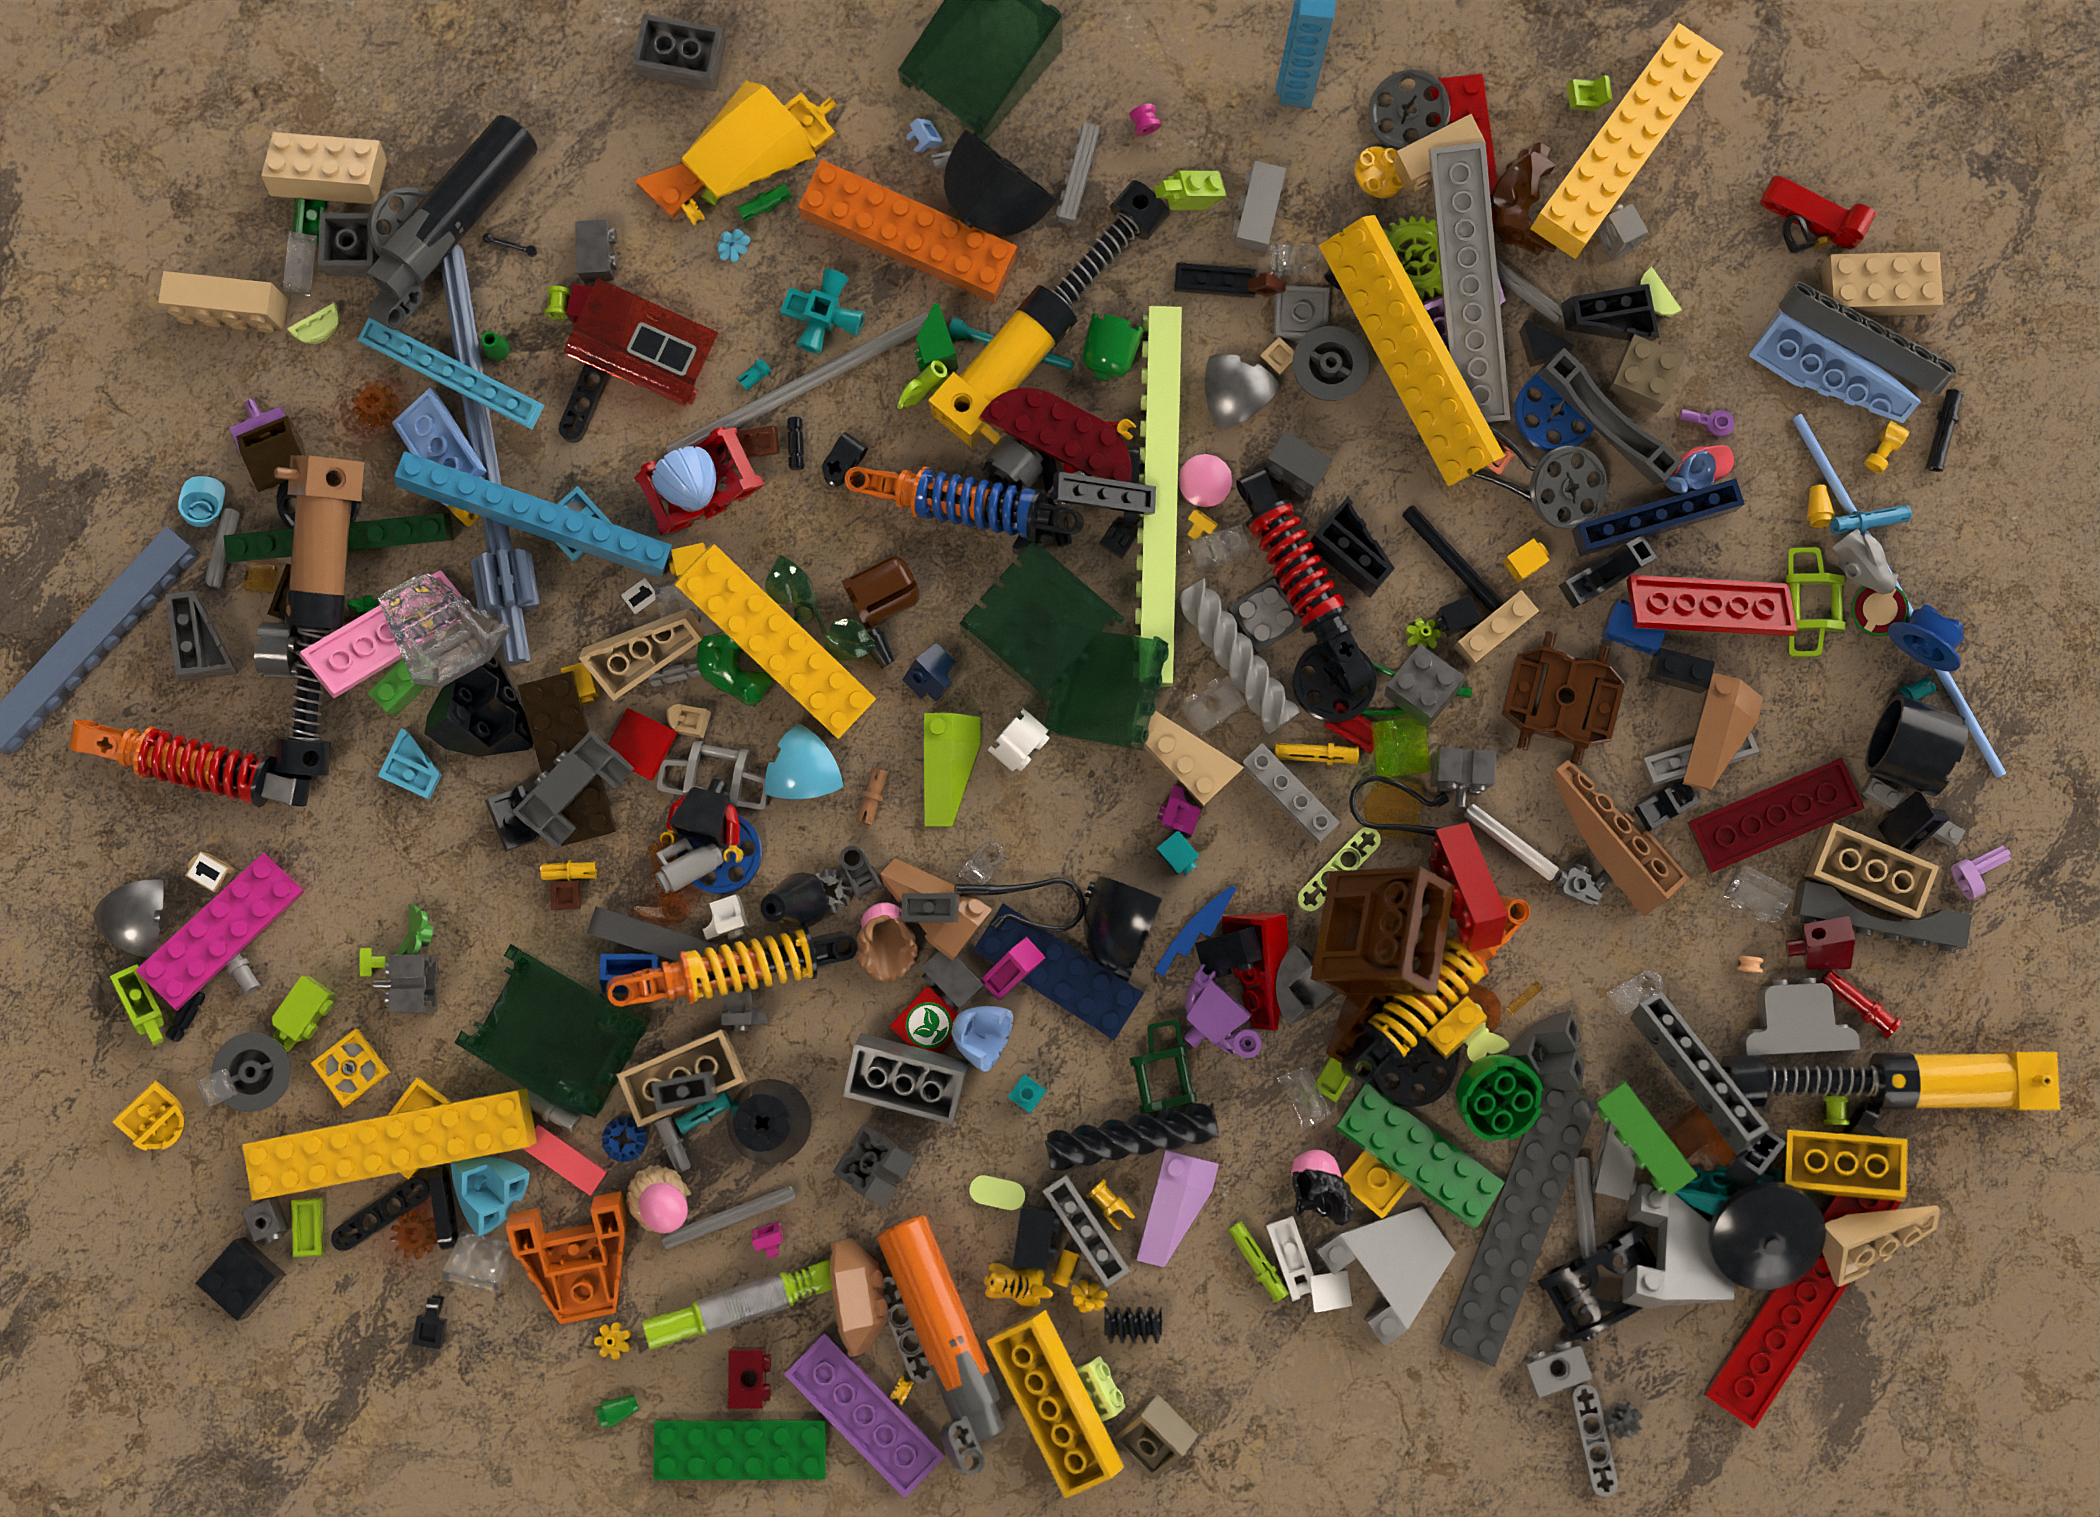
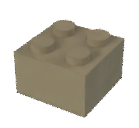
M1634 334L1624 349L1607 392L1657 413L1665 405L1685 355Z

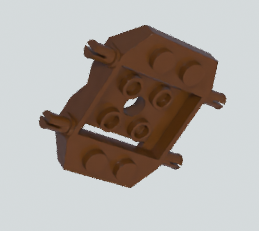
M1546 631L1541 648L1516 655L1501 714L1520 730L1516 748H1522V750L1527 751L1531 735L1538 734L1573 744L1574 750L1570 762L1582 765L1585 749L1611 741L1625 682L1612 666L1607 663L1611 648L1599 646L1595 661L1576 658L1553 649L1557 634L1554 632L1551 634L1550 631ZM1544 664H1547L1548 668L1536 715L1531 716ZM1594 678H1596L1595 684H1594V688H1593V692H1592V696H1591V700H1590V704H1589V708H1588V712H1587V716H1586V720H1585V724H1584V728L1582 729L1583 722H1584V718H1585V714H1586V710H1587V706H1588V702H1589V698H1590V694H1591V690H1592V686H1593V682H1594ZM1567 689L1572 693L1573 699L1571 703L1564 704L1559 700L1560 690Z

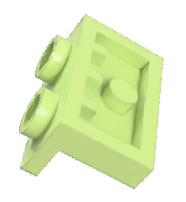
M1100 1356L1076 1368L1102 1422L1115 1417L1125 1408L1123 1395L1116 1388L1111 1378L1110 1369Z

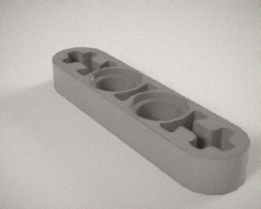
M892 1276L883 1278V1289L886 1287L885 1282L890 1281L891 1285H895ZM896 1289L894 1294L898 1300L901 1296L898 1289ZM884 1294L886 1302L891 1303L892 1298L890 1294ZM903 1302L896 1303L891 1308L888 1307V1322L909 1376L916 1383H926L932 1378V1371L926 1357L920 1356L922 1365H928L929 1369L926 1371V1377L914 1373V1370L917 1369L916 1360L913 1359L910 1362L908 1357L916 1356L923 1349L920 1342L919 1347L914 1351H909L904 1347L903 1339L907 1335H915L916 1337L917 1335L910 1318L904 1324H898L894 1321L893 1312L895 1309L904 1308L906 1310Z
M1579 1383L1572 1387L1570 1400L1589 1483L1595 1493L1602 1497H1609L1617 1491L1618 1480L1597 1391L1591 1385ZM1582 1389L1587 1393H1591V1397L1587 1398V1405L1590 1409L1595 1407V1412L1586 1411L1580 1414V1410H1585L1584 1403L1581 1400H1577V1396L1581 1395ZM1594 1417L1597 1420L1598 1428L1595 1432L1587 1433L1584 1431L1583 1423L1586 1418ZM1595 1446H1601L1605 1451L1604 1458L1599 1462H1594L1590 1458V1450ZM1608 1465V1469L1602 1470L1604 1477L1611 1480V1483L1606 1484L1607 1489L1603 1490L1602 1487L1597 1486V1483L1601 1481L1600 1472L1598 1470L1593 1471V1468H1603Z

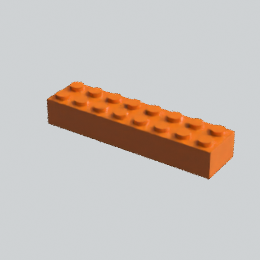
M822 159L798 205L801 218L995 304L1018 257L1016 245L976 227L969 228L958 219Z

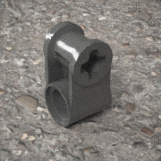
M850 845L841 851L840 863L848 876V881L858 900L863 899V895L876 888H884L874 867L871 866L861 848ZM850 851H857L860 854V862L855 866H849L846 863L845 857ZM871 879V881H870L869 883H867V884H865V885H863V886L860 887L861 884H863V883H865V882H867L868 880Z

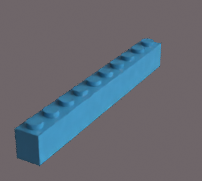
M404 451L394 475L396 487L660 579L663 576L671 553V544Z

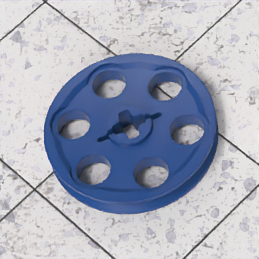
M1539 375L1531 378L1517 396L1514 407L1517 428L1527 442L1540 450L1550 452L1562 446L1577 447L1585 441L1594 428L1566 401L1560 407L1559 413L1561 415H1556L1547 423V420L1551 417L1552 408L1559 406L1564 399ZM1532 388L1537 389L1541 393V400L1538 402L1530 401L1527 397V391ZM1534 415L1538 419V426L1536 428L1527 427L1524 422L1525 416ZM1573 421H1580L1584 424L1585 431L1583 434H1575L1572 431L1571 423ZM1547 432H1557L1560 436V442L1554 445L1550 444L1546 439Z
M738 815L740 844L737 847L740 848V845L745 841H751L755 846L754 853L748 857L743 856L742 861L736 863V854L732 851L730 853V862L724 860L722 868L719 865L714 870L716 874L714 884L706 886L702 883L701 878L692 882L697 888L708 893L727 894L747 885L757 873L762 858L761 841L754 827L740 815ZM687 839L693 848L708 845L703 842ZM687 850L678 853L677 857L685 855ZM735 866L741 867L744 871V876L739 882H732L729 878L728 873Z

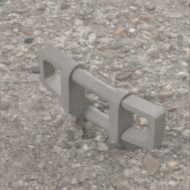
M694 740L688 760L665 759L660 766L657 789L684 796L693 787L708 789L695 786L701 755L736 761L731 791L724 792V794L729 796L732 805L736 808L741 806L762 810L767 806L769 795L765 794V777L745 771L749 758V750L741 748L740 751L706 745L703 741ZM668 765L687 766L683 789L665 784ZM744 777L763 784L760 803L740 800Z

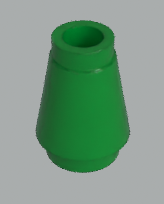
M487 331L482 335L483 351L488 359L501 361L507 357L510 352V344L505 337L492 331Z
M634 1394L600 1402L601 1405L595 1407L602 1429L606 1427L611 1429L639 1411Z

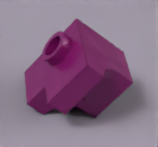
M1173 785L1168 803L1161 804L1157 819L1162 820L1161 828L1173 832L1179 831L1182 835L1192 837L1201 808L1190 805L1184 798V788Z

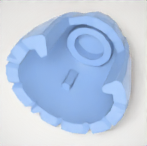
M688 446L684 449L679 448L678 451L673 450L666 454L664 459L658 461L655 466L656 470H653L652 481L655 489L667 501L689 512L698 511L709 504L715 491L716 471L712 458L704 449L700 447H695L694 449L693 446Z
M982 1006L966 1009L960 1012L953 1022L952 1036L954 1043L973 1066L983 1072H987L996 1064L1000 1058L999 1054L1003 1053V1048H1005L1008 1042L1007 1037L1010 1036L1013 1026V1014L1011 1010L1002 1007Z

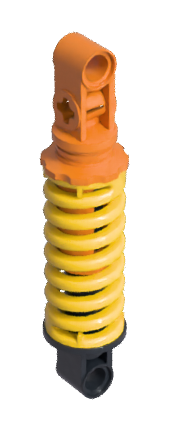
M1501 898L1508 914L1501 945L1468 952L1465 943H1461L1458 938L1450 936L1444 945L1436 995L1393 996V1003H1385L1382 1007V1013L1374 1014L1368 1022L1362 1024L1361 1028L1366 1036L1343 1058L1341 1063L1343 1073L1357 1081L1368 1082L1373 1079L1390 1059L1395 1063L1401 1064L1410 1050L1408 1046L1415 1047L1417 1045V1039L1411 1032L1414 1031L1419 1036L1425 1037L1428 1030L1422 1021L1424 1020L1431 1026H1436L1438 1019L1435 1014L1438 1013L1445 1016L1448 1013L1445 1003L1448 1002L1451 1005H1456L1459 999L1455 993L1459 992L1466 995L1469 991L1466 984L1467 981L1477 984L1489 973L1485 963L1489 959L1492 960L1497 955L1496 951L1528 920L1530 916L1528 903L1517 898ZM1514 905L1515 911L1514 914L1511 916L1510 909ZM1361 1061L1362 1068L1356 1073V1065Z
M805 926L802 929L795 930L792 935H788L785 932L778 934L777 941L770 935L765 936L762 940V946L757 939L753 938L749 940L747 948L741 941L734 943L732 951L728 945H720L717 954L713 948H705L703 957L695 950L688 952L680 951L679 961L676 963L661 962V968L644 969L611 978L606 985V993L610 1002L616 1006L652 1002L667 997L668 1001H674L676 997L686 996L689 1004H694V1002L699 1000V997H703V992L707 999L713 998V990L718 988L720 994L726 996L729 993L728 986L734 985L735 991L741 993L743 991V983L749 982L750 988L755 990L758 988V980L764 979L765 986L770 987L773 985L772 973L776 972L782 984L787 983L786 970L791 969L797 981L805 977L817 979V966L848 961L856 955L858 946L856 941L846 932L839 931L811 937L808 927ZM841 940H849V948L845 952H837L836 950L837 944ZM647 980L649 981L650 990L647 987ZM625 985L628 990L623 997H615L612 995L614 987Z

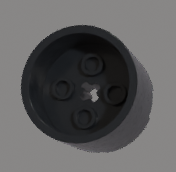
M1901 694L1896 695L1884 709L1873 731L1866 754V771L1935 797L1948 785L1949 778L1946 776L1951 773L1955 763H1960L1968 738L1969 726L1963 724L1965 720L1963 717Z

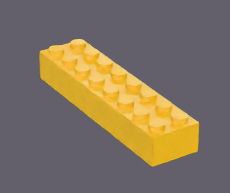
M711 543L673 583L837 739L876 700L861 683L715 544Z

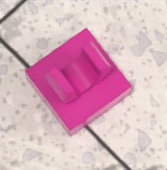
M779 1221L752 1230V1243L755 1251L765 1249L768 1259L779 1255L778 1243L783 1242V1231Z

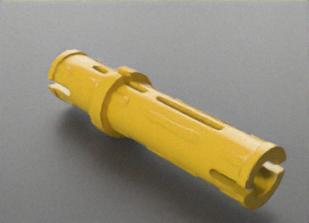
M1275 742L1274 755L1279 760L1327 762V765H1333V763L1358 765L1359 747L1334 746V743H1328V746Z

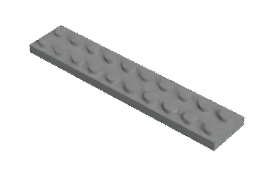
M1481 142L1432 148L1428 151L1447 350L1486 422L1511 420L1486 144Z

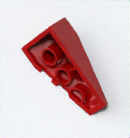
M1262 912L1223 916V935L1255 927L1264 959L1253 962L1254 968L1238 972L1236 967L1233 969L1235 978H1240L1244 990L1242 999L1246 1010L1251 1013L1249 1019L1252 1028L1278 1030L1280 1007L1276 996V979L1280 964L1288 950L1286 914Z

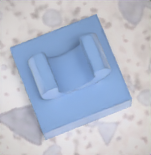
M917 118L910 124L913 131L906 138L910 141L918 138L919 144L913 149L915 152H924L927 148L937 149L944 143L930 120Z

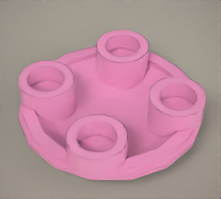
M1209 454L1196 455L1187 460L1181 468L1178 478L1179 489L1183 494L1184 500L1200 507H1211L1223 503L1230 493L1233 482L1231 471L1227 464L1217 456Z

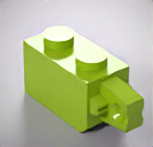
M1179 170L1174 175L1165 178L1159 185L1153 187L1156 198L1168 199L1171 210H1207L1226 197L1219 171Z
M136 964L111 975L110 979L136 1034L139 1033L141 1036L147 1033L152 1045L156 1046L164 1042L158 1028L164 1025L163 1017L146 981L135 971L139 968Z
M301 975L272 1016L273 1026L277 1028L273 1038L284 1047L287 1053L298 1041L309 1040L317 1031L318 1025L316 1024L322 1015L326 1016L332 1010L335 1004L333 1000L337 995L312 977Z

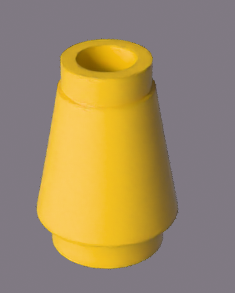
M1814 485L1809 488L1806 519L1810 522L1811 527H1826L1830 525V522H1832L1831 518L1835 517L1827 487L1825 485Z

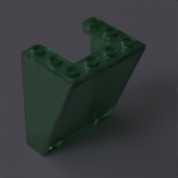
M944 0L899 67V81L908 89L915 85V89L918 92L923 90L958 117L964 128L968 126L969 129L974 131L973 134L985 142L1062 51L1061 13L1055 6L1051 4L1046 5L1041 0Z
M510 944L504 957L514 962V968L506 967L504 971L511 975L484 1024L478 1021L474 1023L473 1026L478 1028L477 1033L469 1035L461 1031L454 1043L549 1103L596 1118L598 1113L604 1108L605 1100L610 1091L619 1081L617 1074L622 1072L626 1063L632 1058L633 1050L639 1039L646 1033L647 1025L651 1019L628 1006L612 1004L605 993L527 950Z

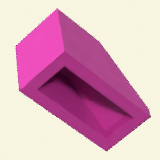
M1026 937L1013 947L980 981L999 1001L1046 957Z

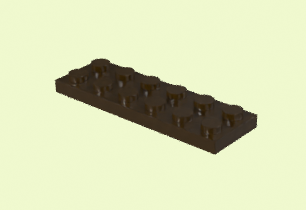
M573 671L517 685L541 773L544 771L550 773L556 767L553 763L554 760L563 751L569 753L590 732ZM597 775L561 812L577 828L561 846L617 831L603 778Z

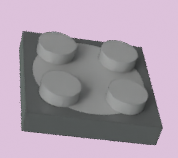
M1275 578L1227 608L1244 635L1251 640L1256 654L1301 627V618L1294 614L1293 606L1287 601L1286 595Z

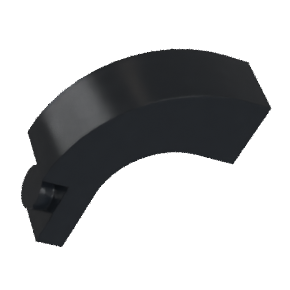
M1641 535L1558 586L1574 609L1633 575L1657 559V556L1645 537Z

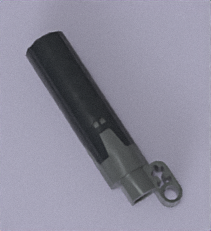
M505 115L497 116L380 250L382 256L367 272L371 282L381 290L369 305L368 314L370 318L393 330L401 327L422 302L423 292L418 286L443 261L537 153L538 147L535 139L519 122Z

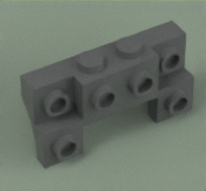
M593 730L569 753L563 751L553 762L556 767L550 773L544 771L534 781L537 786L512 811L523 823L541 835L555 849L577 829L561 812L597 775L601 776L615 789L635 769Z

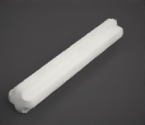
M1471 804L1464 812L1465 818L1547 880L1554 879L1559 871L1557 866L1475 804Z

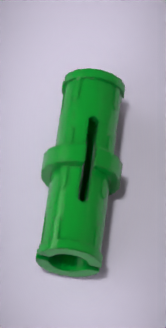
M782 183L770 191L758 193V197L737 206V209L745 223L759 214L771 212L772 208L792 199V196L786 184Z

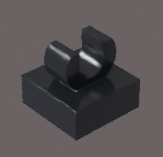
M1114 520L1099 545L1123 559L1136 539L1137 534Z

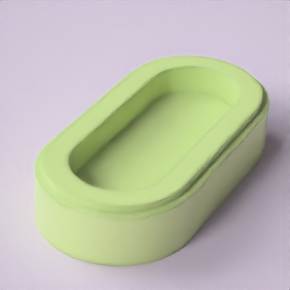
M980 1175L970 1184V1195L975 1202L1006 1210H1016L1022 1206L1025 1200L1024 1188L1014 1181Z

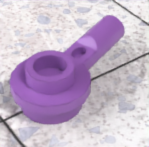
M1681 409L1679 414L1680 420L1705 425V429L1717 437L1727 436L1732 432L1735 424L1733 416L1725 410H1717L1711 415Z

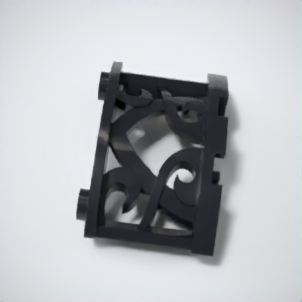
M1642 1223L1619 1231L1612 1238L1596 1247L1597 1252L1591 1253L1589 1257L1584 1259L1581 1255L1567 1263L1550 1269L1537 1280L1542 1291L1546 1290L1570 1334L1568 1337L1571 1342L1582 1339L1583 1342L1589 1341L1598 1335V1331L1644 1308L1623 1303V1293L1618 1302L1606 1301L1589 1295L1597 1286V1266L1601 1264L1607 1270L1616 1274H1626L1637 1265L1656 1269L1657 1259L1644 1237L1647 1231ZM1635 1252L1637 1253V1255H1638V1257H1639V1259H1640L1639 1262H1637ZM1616 1256H1620V1264L1627 1263V1266L1617 1268L1613 1264V1259ZM1587 1274L1590 1277V1282L1583 1290H1580L1579 1288H1582L1585 1284L1580 1283L1579 1277ZM1558 1285H1560L1567 1293L1573 1296L1567 1302L1563 1294L1561 1293ZM1580 1301L1585 1304L1580 1306L1578 1315L1581 1316L1585 1312L1591 1314V1319L1581 1325L1578 1324L1570 1309ZM1600 1310L1610 1311V1313L1601 1317Z

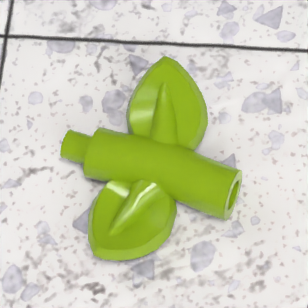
M933 361L904 387L898 400L897 408L902 409L903 406L909 408L911 405L916 406L928 393H935L949 378L946 366L940 361Z

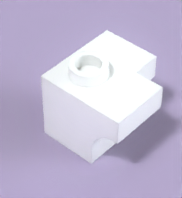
M735 894L709 903L712 911V921L703 929L706 940L712 941L724 936H728V939L737 938L744 935V929L750 928L740 896Z

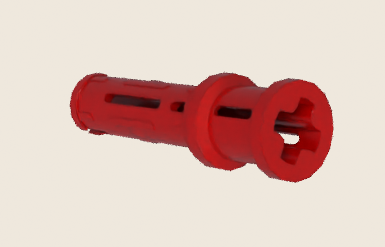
M1829 969L1820 980L1821 983L1828 985L1848 1005L1857 1010L1862 1015L1863 1022L1872 1024L1882 1032L1883 1038H1889L1902 1023V1019L1893 1017L1883 1009L1882 1003L1873 1002L1856 987L1834 971V969Z

